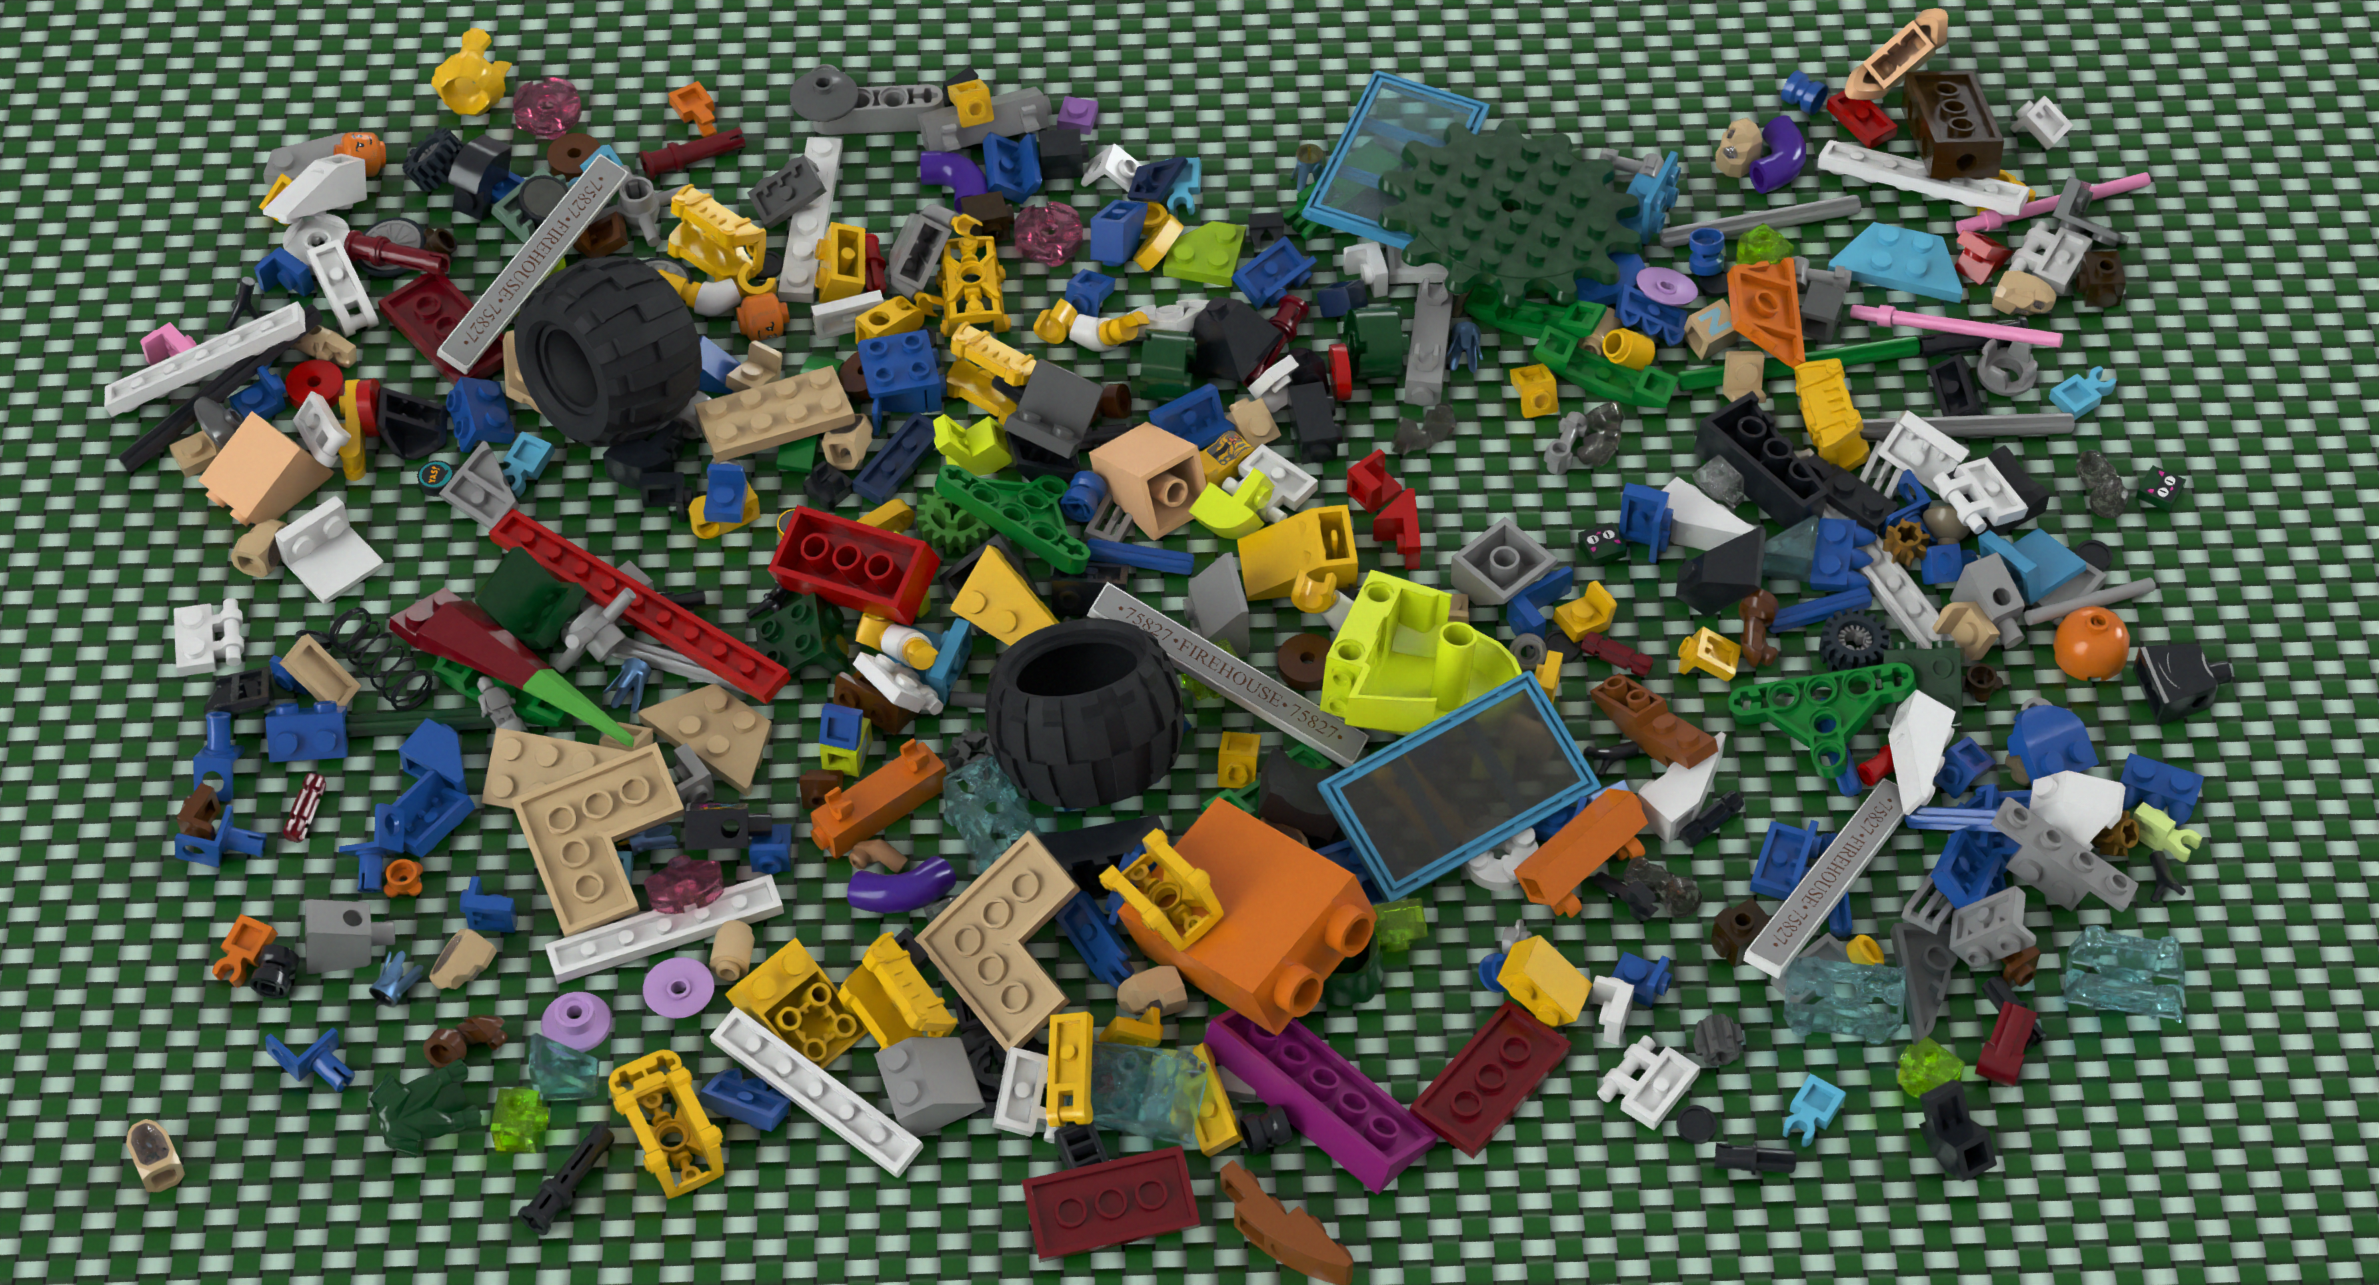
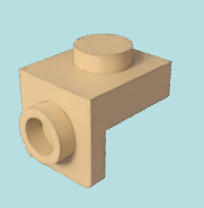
M1246 397L1229 406L1231 413L1225 416V419L1233 423L1236 433L1255 449L1261 444L1265 445L1282 436L1262 397L1252 402Z

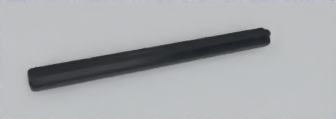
M312 304L303 309L305 311V332L301 333L294 340L283 341L269 347L260 355H251L237 361L232 367L224 371L119 454L118 459L121 465L129 472L136 470L198 420L194 410L196 400L200 397H207L219 404L257 374L258 367L262 365L267 366L323 321L321 312Z

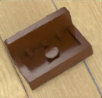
M859 670L852 676L845 672H840L836 676L833 703L863 710L864 718L870 719L872 724L893 735L900 732L921 713V710L917 713L893 704Z

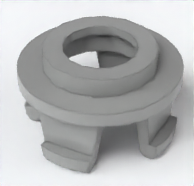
M1994 338L1989 340L1983 347L1981 353L1984 355L1980 358L1977 366V376L1981 384L1989 391L2002 396H2017L2030 390L2036 381L2038 362L2030 358L2032 344L2012 341L2009 348L2003 347L1997 350V341ZM2000 368L2013 370L2017 373L2019 380L2008 382V374Z

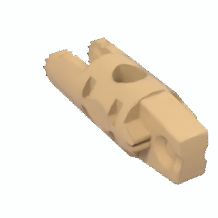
M317 325L291 346V348L311 357L326 360L345 368H350L357 361V350L354 344L336 332Z

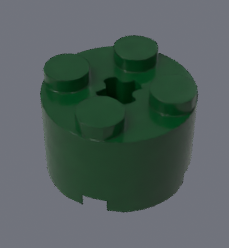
M1400 306L1363 307L1346 311L1343 335L1349 334L1348 346L1346 348L1349 356L1351 378L1362 380L1403 376L1404 364L1402 357L1409 354L1410 342L1408 334L1402 333L1401 330L1402 310Z
M1146 328L1145 334L1151 341H1143L1140 381H1145L1144 388H1147V391L1140 390V399L1144 401L1171 402L1194 391L1195 379L1192 377V373H1189V364L1196 363L1197 342H1195V337H1190V332Z
M1374 930L1367 946L1356 956L1345 957L1323 982V991L1318 1002L1346 1006L1358 1002L1367 1003L1374 998L1384 975L1383 959Z

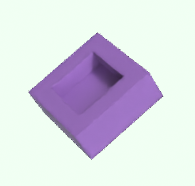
M1065 96L1057 118V130L1080 128V134L1090 135L1098 114V101Z

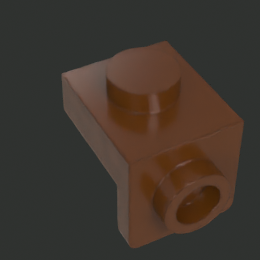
M615 211L590 224L573 244V247L579 253L583 252L589 259L603 257L628 244L624 218Z
M200 783L195 792L184 800L181 811L176 817L181 834L215 841L216 832L211 823L221 811V807L213 787Z
M2035 946L2001 958L2007 965L2002 978L2010 989L2016 985L2023 987L2036 976V967L2041 952Z

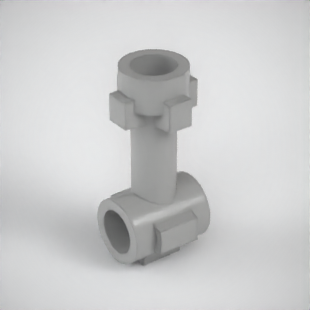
M1602 149L1599 159H1606L1612 162L1614 170L1633 174L1638 172L1655 179L1664 164L1663 158L1654 153L1646 154L1643 161L1618 156L1619 150Z
M1800 256L1791 257L1794 258L1797 291L1805 290L1807 282L1811 283V281L1849 291L1852 270H1845V266L1836 265L1834 272L1809 268L1808 259Z
M1570 412L1566 418H1562L1559 430H1562L1563 433L1559 440H1554L1547 446L1544 454V461L1547 462V469L1550 473L1562 475L1570 469L1573 461V453L1570 452L1576 437H1585L1588 430V421L1583 414Z

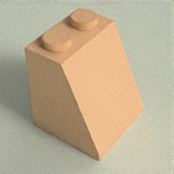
M251 411L198 481L209 489L206 493L209 499L222 508L226 504L234 508L230 515L248 527L251 522L257 525L264 523L268 519L277 520L326 482L334 474V471L318 462L313 455Z
M1145 422L1089 452L1093 472L1105 481L1107 491L1113 496L1112 500L1126 514L1129 512L1132 515L1133 522L1150 539L1155 541L1195 519L1189 513V509L1207 487L1197 445Z

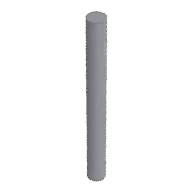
M2149 577L2026 611L2024 619L2028 625H2034L2066 616L2080 607H2099L2155 591V582Z

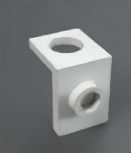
M1114 143L1089 161L1081 185L1086 187L1106 174L1129 192L1137 167L1143 165Z

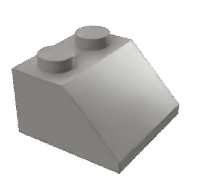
M1504 517L1452 556L1451 585L1462 594H1468V599L1475 605L1505 604L1554 567L1558 559Z
M1232 552L1225 553L1188 583V598L1183 599V609L1186 620H1193L1195 628H1191L1192 632L1234 657L1239 658L1249 656V610Z
M910 1037L874 1054L896 1119L903 1129L916 1138L986 1107L964 1043L960 1037Z

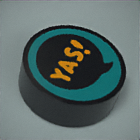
M435 460L424 464L417 474L421 491L428 496L439 497V493L453 478L454 471L452 466L444 461Z

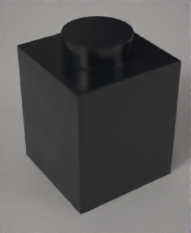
M1080 128L1038 131L1042 180L1083 177V163H1089L1088 142H1081Z

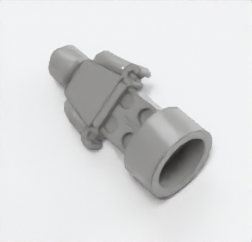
M483 676L479 678L477 686L482 693L478 697L482 710L481 716L483 718L486 715L490 716L496 728L529 733L523 720L517 718L511 708V705L514 707L516 700L511 698L504 688L494 687L490 677Z

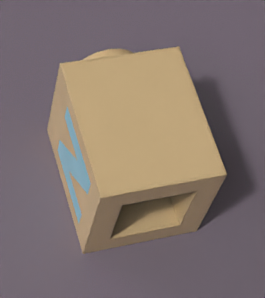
M1723 298L1690 315L1683 328L1685 330L1684 339L1701 361L1736 343L1740 334L1732 328L1731 310Z

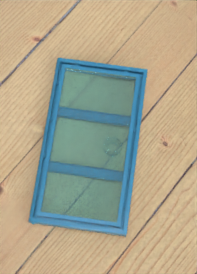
M1375 71L1302 212L1303 218L1404 249L1407 244L1414 241L1410 234L1403 231H1388L1378 224V216L1384 208L1402 204L1397 197L1386 194L1379 189V178L1388 170L1400 172L1414 170L1401 156L1402 149L1409 141H1420L1431 147L1446 146L1443 134L1451 123H1461L1470 132L1479 135L1489 114L1490 104L1382 71Z

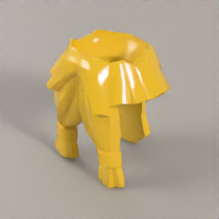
M470 28L469 31L464 32L460 52L451 55L443 64L435 68V74L432 77L431 85L443 99L444 104L458 115L481 116L492 106H495L496 103H499L506 91L504 79L512 63L494 61L491 64L483 57L484 51L492 42L491 37L484 29Z

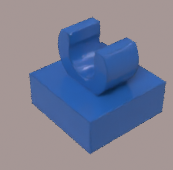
M826 703L822 708L819 743L856 751L860 745L863 710Z

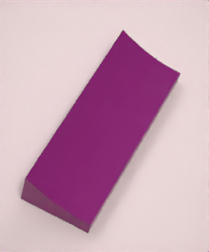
M1232 1008L1211 1020L1203 1042L1210 1047L1215 1061L1254 1089L1256 1095L1269 1106L1281 1105L1289 1123L1375 1194L1378 1195L1404 1169L1435 1146L1439 1137L1438 1134L1295 1018L1288 1023L1278 1036Z

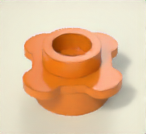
M399 859L386 866L384 873L387 878V884L384 886V893L388 897H396L398 894L416 896L422 892L423 886L420 883V875L423 873V866L420 863ZM407 878L406 881H400L401 879Z

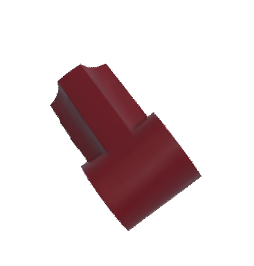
M2004 1001L1991 1039L1986 1041L1981 1052L1975 1074L2014 1088L2026 1054H2023L2035 1025L2037 1013Z

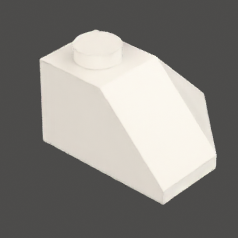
M2066 770L2033 781L2029 810L2090 851L2094 847L2090 843L2092 839L2105 826L2111 829L2121 819L2126 787L2120 782Z

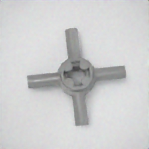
M622 165L620 167L629 173L628 178L619 187L620 197L617 202L618 205L602 209L590 224L617 211L624 218L627 227L634 230H642L648 246H658L661 239L654 224L658 219L660 207L671 204L672 197L684 186L655 193L650 180L639 176L634 177L630 167Z
M625 588L604 611L596 604L585 610L568 628L572 633L565 639L568 649L554 662V667L559 672L565 673L586 650L599 663L614 653L627 638L618 628L624 623V620L619 616L636 599V594L631 589Z

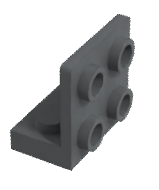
M2069 176L2052 215L2061 219L2059 226L2081 234L2084 233L2085 229L2094 232L2092 239L2109 246L2116 247L2118 242L2127 243L2129 236L2078 217L2080 211L2085 212L2087 210L2093 192L2089 191L2091 183Z
M1039 359L1036 362L1017 410L1008 415L1003 429L1069 459L1079 451L1103 394L1104 387L1051 362Z

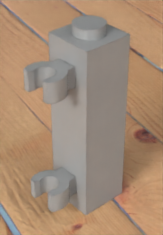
M1036 86L992 96L990 98L994 120L963 128L959 123L957 107L955 105L917 114L924 148L927 151L939 150L949 152L961 149V147L982 143L989 132L1002 137H1008L1049 127L1047 116L1052 115L1048 95H1043Z
M1424 278L1423 283H1419L1405 380L1404 403L1440 407L1454 293L1445 288L1444 279L1442 285L1429 284V278Z

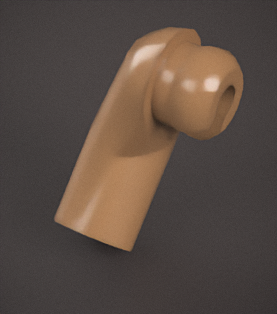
M881 839L861 841L853 847L854 851L849 854L851 865L857 869H865L868 863L881 862L895 874H898L909 860Z

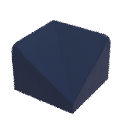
M1360 279L1333 282L1317 293L1321 315L1325 318L1343 316L1348 309L1363 308L1368 305L1364 282Z

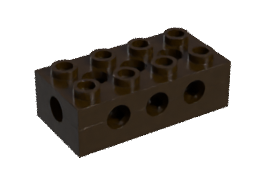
M1974 71L1906 72L1901 109L1930 179L1947 181L1952 178H1971L1982 180L1986 177H1999L2004 139Z

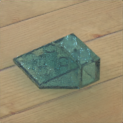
M1093 1041L1090 1101L1093 1108L1092 1122L1097 1126L1150 1139L1192 1144L1210 1066L1192 1052ZM1073 1095L1069 1096L1067 1106L1073 1105Z

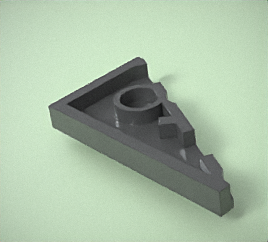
M1894 923L1890 930L1914 1049L1924 1050L1936 1022L1935 1019L1951 979V972L1958 959V956L1949 949L1952 924H1944L1937 935L1913 923Z

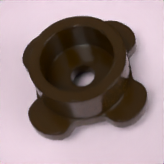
M427 228L424 231V236L426 237L424 249L426 251L447 254L451 264L453 262L451 254L457 250V242L454 236L443 228H438L435 231Z
M1974 664L1968 669L1967 675L1962 676V690H1967L1980 703L1989 701L1990 695L1994 691L2001 690L2003 687L2002 678L1997 676L1995 669L1987 664Z

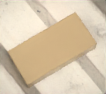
M309 634L301 636L280 662L318 701L332 700L337 702V706H346L362 686Z

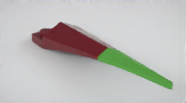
M444 587L390 617L389 629L414 648L460 663L511 684L572 714L626 746L633 747L634 738L511 633L497 625L472 600L463 601Z

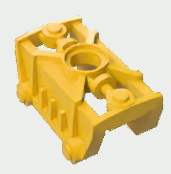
M693 184L682 187L672 197L671 213L681 217L682 222L669 235L667 254L674 258H684L714 277V282L732 278L734 282L737 281L740 268L748 261L753 269L754 276L751 278H754L757 273L762 271L766 251V230L764 228L759 229L751 224L750 218L746 217L743 219L717 203L711 194H703L696 190ZM744 245L746 246V249H747V252L749 253V255H751V256L753 257V260H751L750 258H748V256H747V254H746V252H745V250H744V248H743Z
M975 236L977 237L976 240H969L966 237L948 239L940 254V271H937L935 280L938 288L942 290V299L944 300V320L940 324L943 337H952L958 328V323L962 324L966 321L974 324L991 322L993 320L994 333L1010 331L1011 318H1008V314H1005L1001 285L1004 279H1006V273L1003 265H999L993 236ZM985 246L986 256L979 262L978 257L975 255L977 248ZM951 249L960 250V253L963 255L961 263L951 257ZM968 274H976L981 277L977 282L973 283L965 282L962 279ZM982 294L991 300L992 310L985 311L983 303L980 302ZM964 295L965 300L968 302L965 312L957 314L956 303Z
M966 321L959 325L951 338L950 351L956 355V361H954L946 375L947 395L951 398L962 397L998 417V423L1004 426L1008 415L1017 410V405L993 388L991 385L992 380L998 375L1012 386L1026 385L1037 361L1034 360L1033 355L1029 354L1026 356L992 338L990 332L986 330L981 332L970 326V322ZM967 358V359H969L970 361H972V362H974V363H976V364H978V365H980V366H982V367L979 368V367H977L976 365H974V364H972V363L966 361L965 359Z
M1840 359L1805 362L1795 366V390L1797 396L1801 398L1799 406L1813 445L1818 448L1819 457L1828 461L1830 465L1832 463L1839 465V467L1844 468L1848 472L1866 463L1871 453L1867 441L1862 439L1859 433L1864 428L1859 410L1853 408L1849 391L1846 389L1843 381L1845 374Z
M1155 828L1142 839L1146 854L1141 855L1121 873L1111 865L1099 875L1100 883L1105 889L1118 892L1130 907L1133 906L1141 913L1142 923L1148 930L1151 929L1153 932L1157 930L1180 953L1212 928L1223 917L1224 912L1209 885L1211 883L1209 874L1199 867L1195 870L1168 845L1167 835L1161 829ZM1154 861L1164 870L1162 882L1158 878H1152L1148 868ZM1131 883H1134L1138 887L1144 886L1145 894H1142ZM1166 895H1177L1175 902L1169 907L1162 908L1158 906L1160 900ZM1189 907H1203L1210 915L1207 914L1204 918L1198 915L1191 916L1192 911ZM1173 920L1177 924H1184L1186 933L1183 935V938L1179 936L1171 925Z
M892 931L882 934L869 946L862 958L863 964L846 978L837 993L840 1001L854 1009L881 1046L879 1051L910 1037H925L922 1034L923 1031H927L928 1037H948L958 1023L957 1018H952L943 1006L945 1003L943 997L939 998L934 994L914 967L910 959V953L907 950L903 951L894 940Z
M684 1066L668 1072L666 1083H660L633 1095L631 1090H626L614 1096L613 1102L617 1112H620L621 1115L626 1114L631 1128L636 1133L644 1149V1166L651 1174L655 1173L668 1199L692 1191L724 1175L720 1147L723 1138L722 1132L719 1127H716L715 1124L711 1125L690 1086L692 1085L691 1080H693L689 1069L686 1070ZM668 1092L672 1094L678 1106L674 1119L669 1112L662 1111L664 1106L662 1095ZM639 1105L647 1113L654 1114L652 1119L653 1126L647 1124ZM674 1132L683 1136L682 1142L675 1147H666L661 1143L662 1138L668 1133ZM691 1153L704 1157L711 1171L702 1173L698 1167L690 1166L693 1160ZM670 1161H672L675 1168H682L681 1183L677 1186L674 1184L668 1166Z

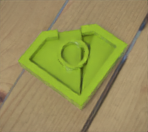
M1211 221L1178 237L1167 252L1163 265V276L1232 287L1233 280L1231 277L1238 267L1246 239L1247 226Z

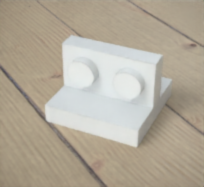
M1902 411L1894 423L1895 426L1876 454L1903 472L1910 469L1919 483L1938 494L1939 488L1933 481L1935 476L1941 472L1948 474L1954 471L1957 465L1962 463L1969 450L1910 411Z

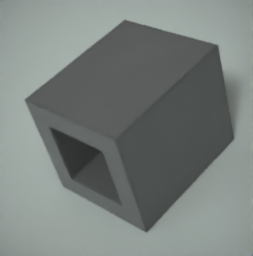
M1811 281L1800 310L1803 336L1831 343L1842 314L1845 289Z

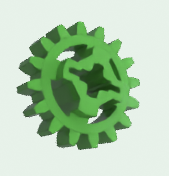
M935 486L933 487V496L924 494L922 496L923 504L917 505V529L922 531L923 541L932 540V546L935 550L944 545L946 546V552L951 554L954 547H959L963 554L966 553L967 545L971 544L977 549L980 547V538L983 540L991 538L990 530H994L993 527L940 495L936 491Z

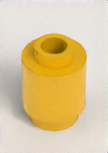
M1625 328L1612 330L1607 333L1602 344L1603 352L1611 362L1636 371L1644 370L1646 365L1649 366L1655 355V345L1651 338Z

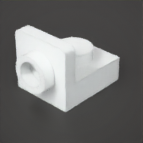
M2043 96L2035 104L2030 100L2026 102L2014 114L2018 120L2010 129L2015 133L2022 126H2025L2048 150L2056 144L2073 124L2046 96Z
M1378 241L1345 247L1343 258L1345 275L1361 273L1364 285H1370L1374 298L1387 296L1389 272Z
M1290 354L1267 369L1247 388L1256 400L1261 397L1263 398L1271 415L1287 405V385L1292 381L1289 375L1299 365Z
M1597 975L1593 983L1592 1002L1603 1005L1599 1018V1024L1605 1025L1603 1041L1619 1045L1632 1009L1634 985L1627 984L1619 978H1606Z

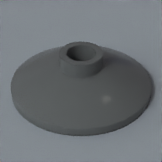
M820 69L804 74L795 81L790 90V102L794 111L801 117L816 122H829L840 119L849 114L858 101V88L854 80L843 72L831 69Z
M200 397L194 403L195 414L200 425L209 438L222 450L243 423L241 416L233 408L226 410L223 406L207 397Z

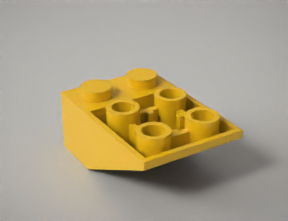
M1348 505L1310 508L1237 539L1247 601L1291 597L1298 569L1306 571V575L1311 580L1323 583L1326 574L1333 572L1337 578L1335 589L1349 587V584H1353V588H1357L1358 559Z
M796 937L725 993L734 1006L821 1069H824L869 1032L854 1009L840 1001L837 996L838 989Z

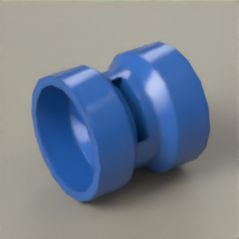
M1796 70L1787 79L1781 92V99L1791 105H1800L1801 111L1813 116L1822 107L1829 88L1820 81L1812 82L1807 74Z
M1699 228L1690 233L1689 247L1693 251L1689 256L1690 271L1698 275L1710 276L1718 274L1724 269V256L1721 253V250L1724 249L1725 236L1723 232L1714 228Z
M1079 471L1074 475L1070 483V489L1065 492L1061 499L1060 506L1062 511L1075 521L1089 522L1093 519L1098 509V504L1102 502L1108 490L1107 484L1099 475L1093 472Z

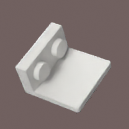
M336 495L274 534L282 562L323 604H327L384 566L383 560L350 527L345 505Z

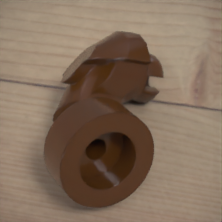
M1108 384L1105 387L1089 427H1092L1091 423L1096 420L1099 411L1105 413L1110 420L1127 419L1129 417L1132 399L1126 384Z
M1762 589L1744 597L1739 606V615L1744 622L1743 634L1740 633L1742 653L1748 664L1753 668L1757 666L1758 662L1765 666H1771L1778 654L1777 649L1769 646L1766 642L1765 628L1774 622L1779 611V604L1770 592Z
M480 1014L464 1018L466 1022L455 1025V1029H437L425 1041L423 1045L424 1055L432 1065L440 1069L459 1058L463 1060L467 1052L465 1044L474 1045L482 1042L483 1044H488L490 1049L498 1050L508 1039L507 1033L500 1029L505 1020L498 1016Z

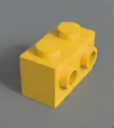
M831 222L824 238L818 239L815 248V259L820 260V267H818L815 275V288H819V303H827L861 294L865 286V228Z
M1541 935L1513 943L1496 979L1509 991L1513 998L1520 1001L1536 1016L1537 1020L1549 1028L1575 1022L1593 985Z

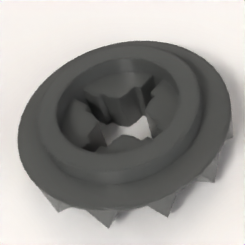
M981 725L975 731L969 732L967 729H964L961 736L953 737L951 746L948 749V761L950 767L957 775L968 780L982 781L993 778L1002 771L993 753L988 731H985ZM985 748V755L977 754L975 757H972L971 749Z

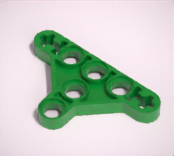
M944 465L939 469L935 481V489L940 495L1061 571L1069 574L1084 572L1090 558V550L1084 543L1068 534L1060 510L1061 499L1065 492L1069 490V486L1063 479L1053 475H1043L1031 483L978 478L956 465Z
M1895 662L1743 686L1731 693L1728 705L1732 717L1737 723L1752 725L1769 722L1810 748L1811 759L1816 773L1821 777L1833 779L1842 775L1848 767L1846 744L1882 704L1906 700L1916 690L1917 684L1912 668L1907 664ZM1902 677V686L1895 687L1894 678ZM1881 679L1883 690H1878L1876 680ZM1858 681H1865L1870 684L1869 690L1861 695L1851 693L1850 688ZM1820 687H1827L1832 690L1831 696L1823 701L1813 699L1812 694ZM1782 693H1790L1794 696L1793 702L1784 707L1776 705L1774 703L1775 698ZM1766 697L1768 708H1763L1762 698ZM1751 701L1749 710H1742L1743 702ZM1830 719L1836 722V726L1831 732L1820 733L1816 730L1817 724L1822 720ZM1835 752L1840 755L1839 761L1834 765L1824 766L1819 762L1821 756L1825 753Z

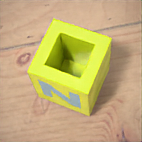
M864 717L862 719L860 745L856 751L820 744L822 769L842 770L844 774L859 777L873 742L870 719Z

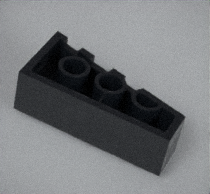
M1751 391L1701 420L1693 451L1796 538L1819 524V520L1824 513L1829 491L1805 460H1799L1793 452V443L1788 437L1783 438L1775 428L1776 421L1769 412L1764 413L1758 405L1759 398Z
M1159 815L1036 836L1080 887V891H1088L1093 900L1109 895L1111 892L1100 883L1099 875L1111 865L1118 869L1124 853L1131 854L1137 843L1144 845L1142 839L1155 828L1161 829L1167 835L1168 845L1173 848ZM1012 840V841H1011V846H1012L1017 840Z

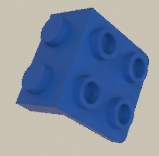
M927 329L865 339L858 342L859 358L868 394L871 398L925 390L928 413L942 411L941 396L947 395L944 374L938 375L937 369L940 368L937 347L931 348Z

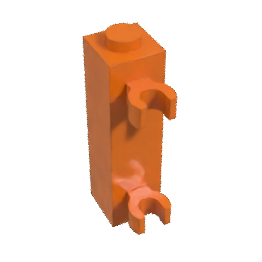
M911 739L900 746L901 756L843 793H841V789L837 786L825 794L826 803L811 812L813 830L810 831L813 841L821 850L827 849L835 859L840 858L852 850L857 843L866 841L947 789L946 765L924 742L916 745L915 739Z
M1608 788L1513 871L1529 901L1550 905L1557 916L1566 911L1568 917L1573 918L1582 910L1579 899L1571 892L1578 884L1614 853L1622 861L1628 855L1632 862L1639 860L1645 854V849L1634 835L1649 823L1642 811L1641 801L1632 791Z

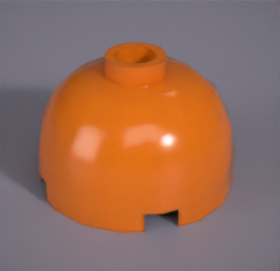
M2080 607L2066 615L2055 632L2053 640L2055 661L2066 674L2078 680L2088 681V677H2101L2100 681L2109 680L2121 672L2126 665L2129 655L2130 635L2126 625L2116 613L2104 607Z

